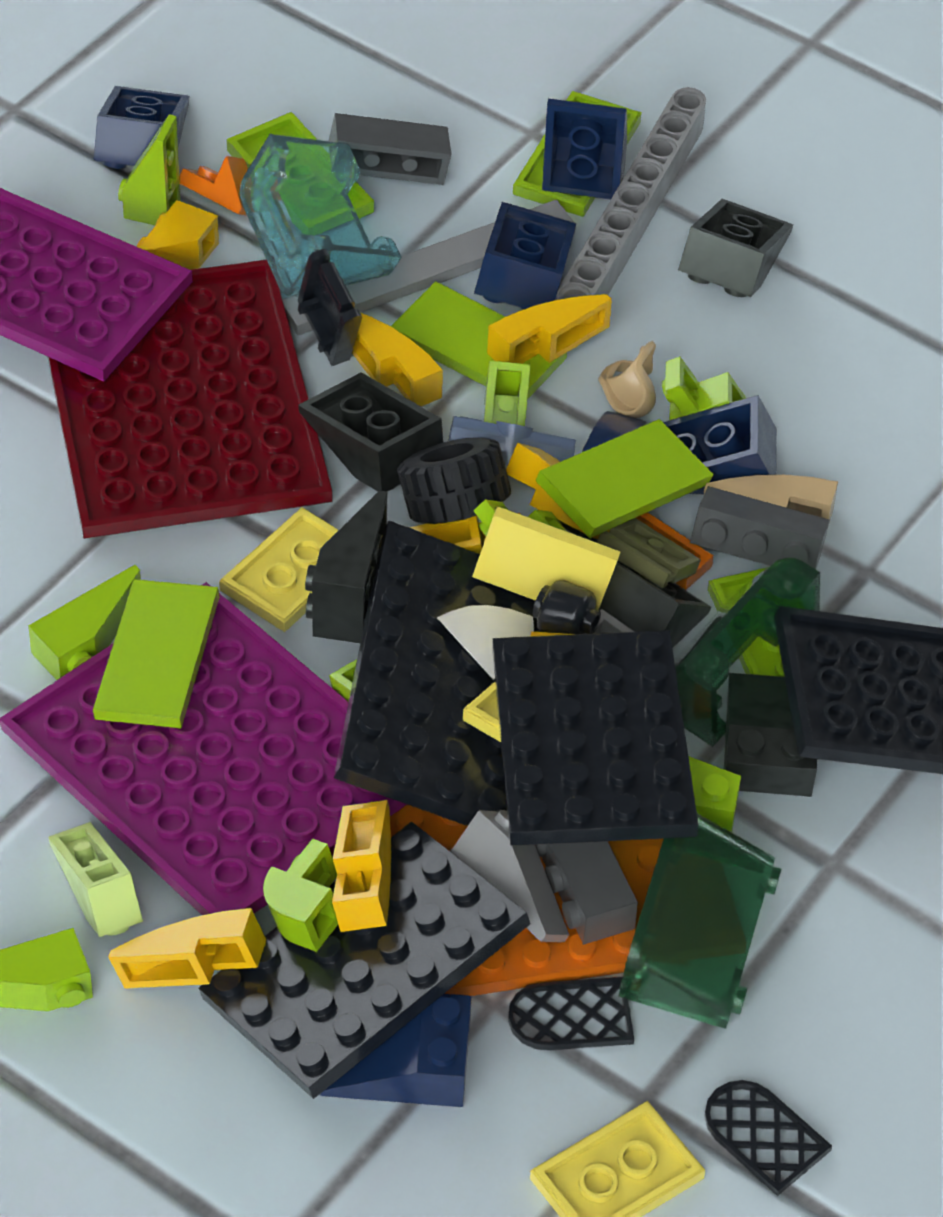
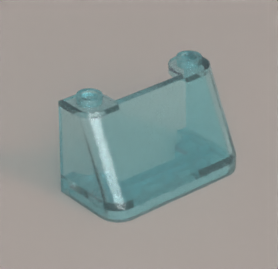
M269 134L241 181V203L279 289L286 296H299L308 257L311 253L320 249H327L330 255L329 262L335 264L346 286L388 276L402 258L392 238L380 236L370 244L349 199L348 192L359 176V166L349 144Z

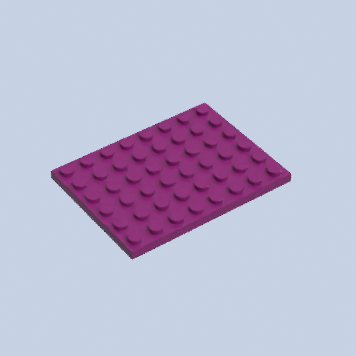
M207 582L202 584V586H210ZM220 593L182 728L94 719L93 707L113 644L0 718L1 730L201 915L252 908L253 913H257L268 905L263 893V884L269 869L275 867L287 872L295 857L302 853L312 839L328 844L333 857L343 806L387 800L390 816H392L407 805L334 778L349 702Z

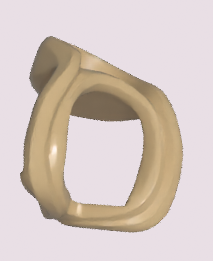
M653 340L640 348L639 355L634 361L621 360L610 364L602 371L598 378L609 404L621 415L633 418L643 417L653 409L656 403L655 389L648 376L653 371V354L656 348ZM615 371L622 372L621 374L613 377Z

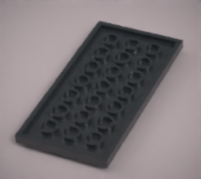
M388 521L382 532L334 778L468 826L479 810L507 811L501 742L463 721V709L492 685L495 679L493 680L437 617L452 610L478 605L509 608L533 616L536 600L473 578L472 576L480 554L421 533L410 527ZM533 617L534 632H539L537 618Z

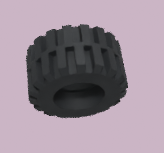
M464 438L440 443L414 453L397 467L409 517L415 522L438 524L477 516L473 510L485 499L504 502L511 495L500 444L496 440Z

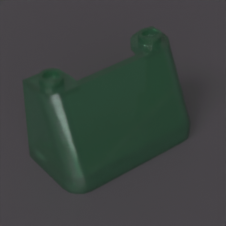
M796 558L777 560L737 590L674 658L684 728L712 747L726 733V723L720 718L718 710L722 707V696L717 694V690L729 676V668L758 636L775 647L778 645L774 615L779 606L820 611V572Z
M697 812L698 837L663 839L629 950L618 997L726 1029L730 1014L740 1015L748 988L740 986L739 983L765 893L775 894L782 868L773 866L775 857Z

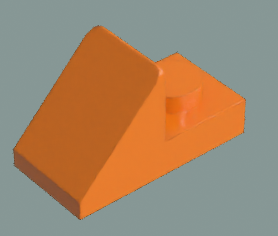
M226 156L219 173L205 166H200L198 170L182 169L179 176L181 185L239 215L258 216L260 211L247 164L243 158Z

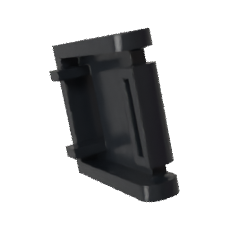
M320 249L311 253L308 257L297 299L299 303L297 310L300 315L305 314L319 341L317 347L319 352H324L331 366H335L350 360L362 321V315L358 309H354L355 302L335 264L329 262L330 255L327 249Z

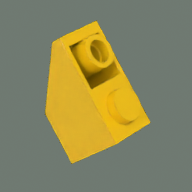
M176 200L166 213L163 212L159 216L155 227L147 237L144 236L140 239L137 247L189 270L198 269L219 244L218 215Z

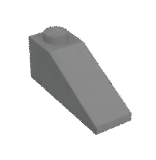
M479 810L450 852L525 910L530 921V925L526 928L541 942H565L569 932L535 845L510 846L507 811Z

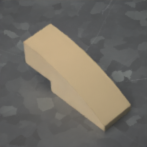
M752 475L706 483L704 494L707 487L710 486L831 520L838 481L795 475Z

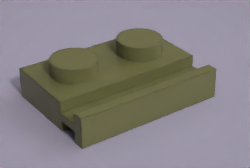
M636 518L610 529L609 532L601 533L597 540V543L620 551L619 561L661 588H665L668 582L674 584L696 574L701 561L700 558Z

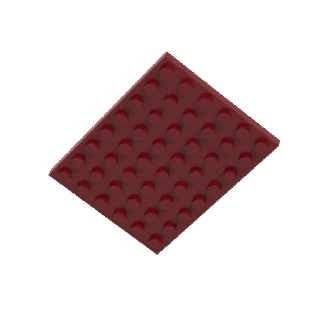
M272 259L193 269L192 283L105 381H101L47 356L83 539L332 502V488L318 434L299 413L298 405L308 400Z

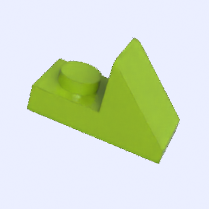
M489 361L483 422L496 424L499 421L525 426L531 364Z

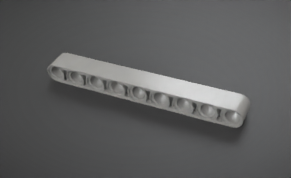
M686 87L676 90L560 285L556 300L585 295H609L702 133L706 97L700 90Z

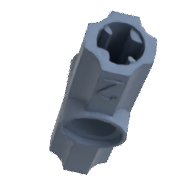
M453 416L448 441L464 438L496 440L500 444L504 464L507 466L517 443L540 448L559 461L574 456L576 443L575 439L534 432L533 428L499 421L493 424L463 416Z

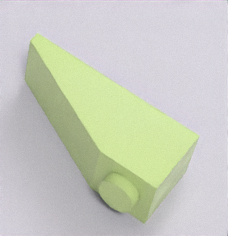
M91 822L48 837L50 846L86 920L99 937L124 933L130 926L143 922L130 871Z

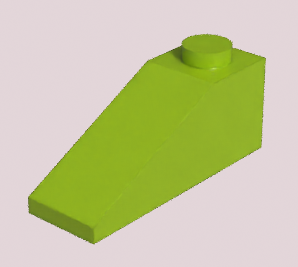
M169 114L136 162L128 179L124 178L120 183L118 200L123 202V215L125 219L156 225L159 216L163 212L166 213L176 200L181 201L177 118L174 115Z
M135 564L28 625L31 653L56 680L111 644L117 634L133 580H141L140 569Z
M74 928L0 950V1007L51 1011L61 1007H74L84 1000L93 998L90 969Z

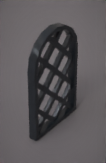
M624 977L536 983L528 985L517 992L509 1005L508 1023L512 1034L521 1043L533 1049L551 1051L634 1044L630 1016L631 1009L628 1003ZM612 986L606 994L597 988ZM567 989H579L574 996L565 991ZM619 989L623 1005L611 998ZM588 990L600 998L592 1008L579 1000ZM541 991H547L541 998L534 994ZM555 993L568 1000L560 1010L547 1003ZM525 997L536 1003L527 1013L517 1007L519 1001ZM605 1003L619 1011L610 1021L597 1013ZM573 1005L586 1013L578 1023L565 1015ZM541 1007L554 1016L545 1026L533 1018L534 1014ZM513 1013L521 1018L517 1023H515ZM623 1016H625L627 1033L616 1026ZM591 1018L605 1026L596 1036L583 1028ZM559 1020L572 1028L564 1038L550 1030ZM527 1022L539 1030L533 1038L526 1036L520 1030ZM610 1030L620 1036L604 1038ZM577 1033L587 1038L571 1040ZM546 1035L553 1041L549 1042L540 1040Z
M745 1080L727 1082L716 1088L707 1100L704 1117L708 1131L722 1147L777 1196L832 1150V1145L770 1090L758 1083ZM740 1089L749 1090L750 1100H732V1091ZM726 1093V1099H717ZM756 1093L765 1097L768 1101H756ZM711 1107H726V1120L711 1119ZM732 1107L750 1108V1121L732 1120ZM756 1108L774 1109V1122L756 1121ZM780 1111L792 1122H780ZM716 1127H727V1139ZM732 1127L750 1128V1141H732ZM756 1128L774 1129V1142H756ZM780 1129L798 1130V1143H781ZM804 1133L817 1144L804 1143ZM737 1148L750 1149L751 1160ZM756 1149L774 1150V1163L757 1162ZM780 1150H798V1164L780 1163ZM804 1151H818L804 1163ZM762 1170H775V1182ZM781 1171H794L781 1182Z

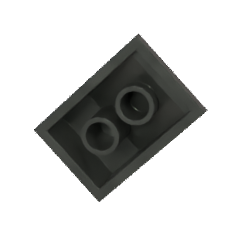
M721 199L691 226L678 270L687 273L688 278L702 284H709L711 282L725 287V292L730 295L752 297L762 286L788 239L794 224Z
M362 372L298 405L299 413L351 474L376 491L387 492L401 484L397 467L409 456L425 448L443 443L442 418Z
M378 491L320 548L316 565L308 566L305 590L312 591V593H309L307 599L306 618L312 619L313 637L361 643L382 532L387 524V492Z
M729 673L724 770L741 776L739 791L812 797L817 772V759L799 757L785 677Z

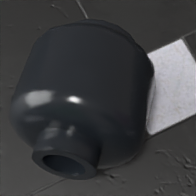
M559 580L551 586L545 585L541 589L534 604L533 617L537 618V625L541 632L575 635L593 634L599 624L601 611L596 610V598L593 592L570 582Z

